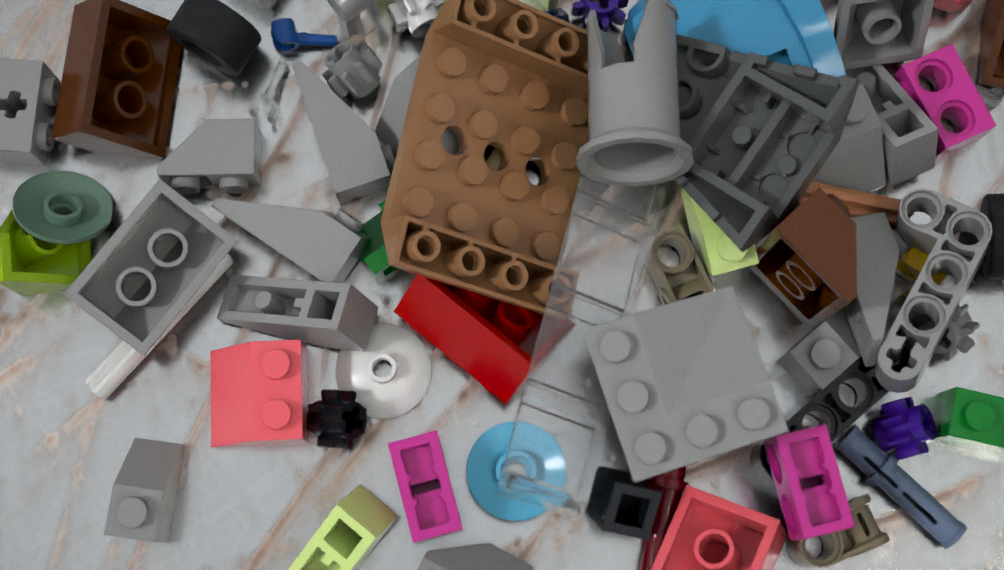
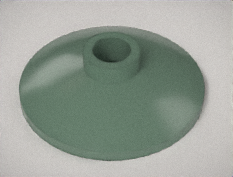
M49 171L35 175L23 182L13 197V214L21 228L40 240L57 244L80 243L96 237L107 228L113 213V203L108 191L96 180L71 171Z

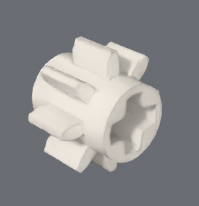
M393 0L394 3L387 6L390 12L388 15L398 33L409 29L412 37L426 36L445 0Z

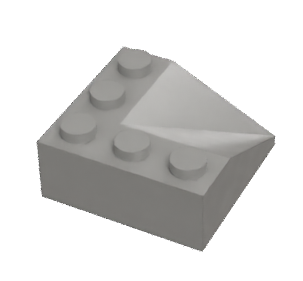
M733 286L632 313L583 330L634 483L789 431Z

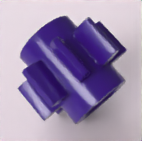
M580 0L572 4L571 15L582 16L584 22L583 29L587 30L585 18H588L590 9L595 10L599 28L607 32L608 27L613 22L621 26L624 24L626 14L621 9L628 5L629 0ZM595 1H600L601 6L606 9H600L598 2Z
M912 397L901 398L882 404L881 408L884 415L874 419V432L880 447L885 452L896 450L898 460L929 452L926 442L936 438V425L929 408L924 404L914 406Z

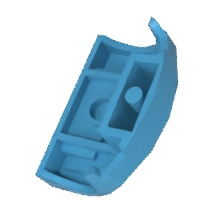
M639 0L629 11L628 18L624 23L623 31L633 57L634 40L647 0ZM669 0L676 6L678 11V35L726 46L730 51L746 55L751 52L767 56L770 61L794 67L796 64L815 68L819 73L840 77V75L846 76L832 28L820 0Z

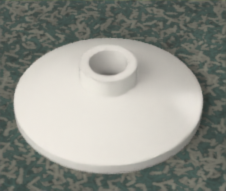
M374 324L366 352L340 350L336 362V382L340 391H355L357 393L355 402L360 403L367 409V417L392 419L408 413L422 401L431 382V361L422 341L408 329L394 324ZM385 360L391 364L392 369L388 376L378 377L374 374L373 368L378 361Z

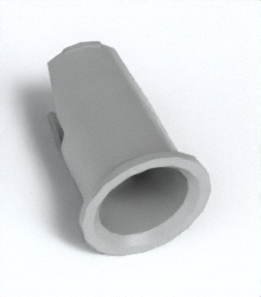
M647 0L634 40V61L625 62L617 36L604 32L599 28L595 10L590 9L588 18H585L588 30L589 142L580 147L576 156V165L581 174L593 181L617 186L655 185L678 178L688 172L694 163L691 145L680 139L677 20H679L676 6L669 0Z

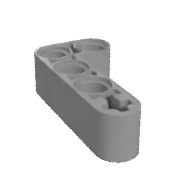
M924 188L914 189L906 193L901 199L896 230L900 234L902 241L930 255L880 347L875 369L876 378L881 386L895 393L907 392L913 389L920 381L985 256L993 232L990 220L982 212ZM913 212H924L933 221L920 225L912 222L908 215ZM964 231L975 235L979 242L974 245H964L956 240L954 234ZM937 273H948L955 278L957 285L949 288L940 287L934 283L931 277ZM916 314H924L932 318L936 326L931 330H918L911 325L909 318ZM907 345L912 349L908 365L900 373L895 372L891 369L892 363H896L899 360L904 346Z

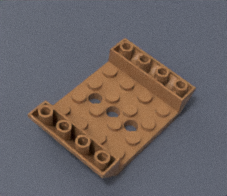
M445 0L424 39L380 220L390 266L555 319L568 320L578 273L561 268L560 264L580 171L576 165V156L580 147L585 145L588 139L587 30L518 0ZM620 45L624 57L626 47ZM445 129L454 132L458 138L459 149L455 155L448 153L442 145L441 137ZM487 145L493 146L499 153L500 165L497 170L491 169L485 162L484 151ZM529 160L536 163L540 170V180L537 185L532 184L526 177L525 167Z

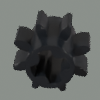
M321 390L322 400L308 405V426L306 430L319 436L317 440L318 447L351 449L353 446L352 439L358 438L361 434L365 433L367 409L360 403L355 402L357 394L355 391Z

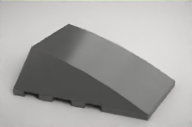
M677 34L680 139L691 145L694 163L688 172L675 180L730 240L744 252L772 232L788 217L839 143L859 86V80L844 75L835 77L819 73L815 68L796 64L794 67L770 61L767 56L751 52L746 55L730 51L726 46Z

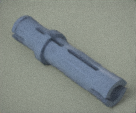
M856 424L851 426L837 440L834 447L840 450L866 474L864 480L872 487L878 485L908 515L913 517L939 541L944 549L953 546L967 530L966 525L956 519L927 490L897 464L899 460L892 452L887 454L883 452L859 430Z

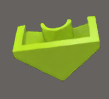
M13 208L0 227V284L20 296L67 290L92 261L90 239L74 244H57L40 240L21 228L14 217Z

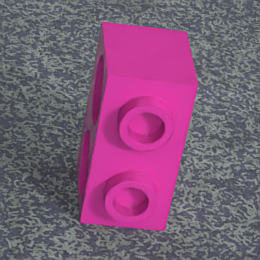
M953 44L902 65L893 76L939 129L936 159L982 139L997 126ZM919 78L929 80L933 84L935 92L925 90L920 85ZM941 118L952 121L956 127V133L947 131L941 124Z
M826 424L775 436L763 441L790 541L805 540L855 527Z
M437 430L388 443L412 542L416 544L463 531Z

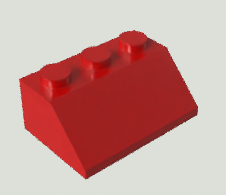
M418 274L394 310L413 330L423 335L452 362L457 363L480 382L487 391L497 396L505 404L527 383L574 325L569 320L555 319Z

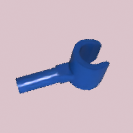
M280 18L271 22L273 45L280 52H291L299 46L306 45L335 47L337 44V35L297 33L295 22L291 18Z

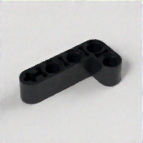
M906 345L899 360L896 363H892L891 369L895 372L900 373L908 365L910 351ZM860 356L827 387L810 396L785 418L789 431L784 434L803 430L802 422L804 416L812 414L819 418L822 425L826 424L832 443L889 392L881 386L876 375L871 378L865 374L875 366L865 367L862 356ZM841 383L850 384L857 392V402L854 407L847 406L840 399L838 391ZM760 441L752 449L750 456L751 467L779 500L771 469L766 459L763 441Z

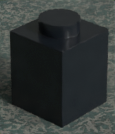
M599 466L586 513L603 531L649 540L663 492L648 479L634 483L629 472Z

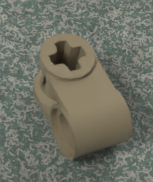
M674 230L663 232L655 238L645 254L646 268L659 292L662 305L717 290L712 279L705 271L692 241L682 232ZM663 245L674 247L679 252L680 264L674 267L663 264L658 256V248Z
M864 494L848 500L855 527L820 536L824 545L820 557L815 559L810 556L805 545L806 539L790 541L788 536L786 547L790 558L799 566L823 568L875 549L888 542L890 538L886 532L880 531L868 506L872 500L869 494Z

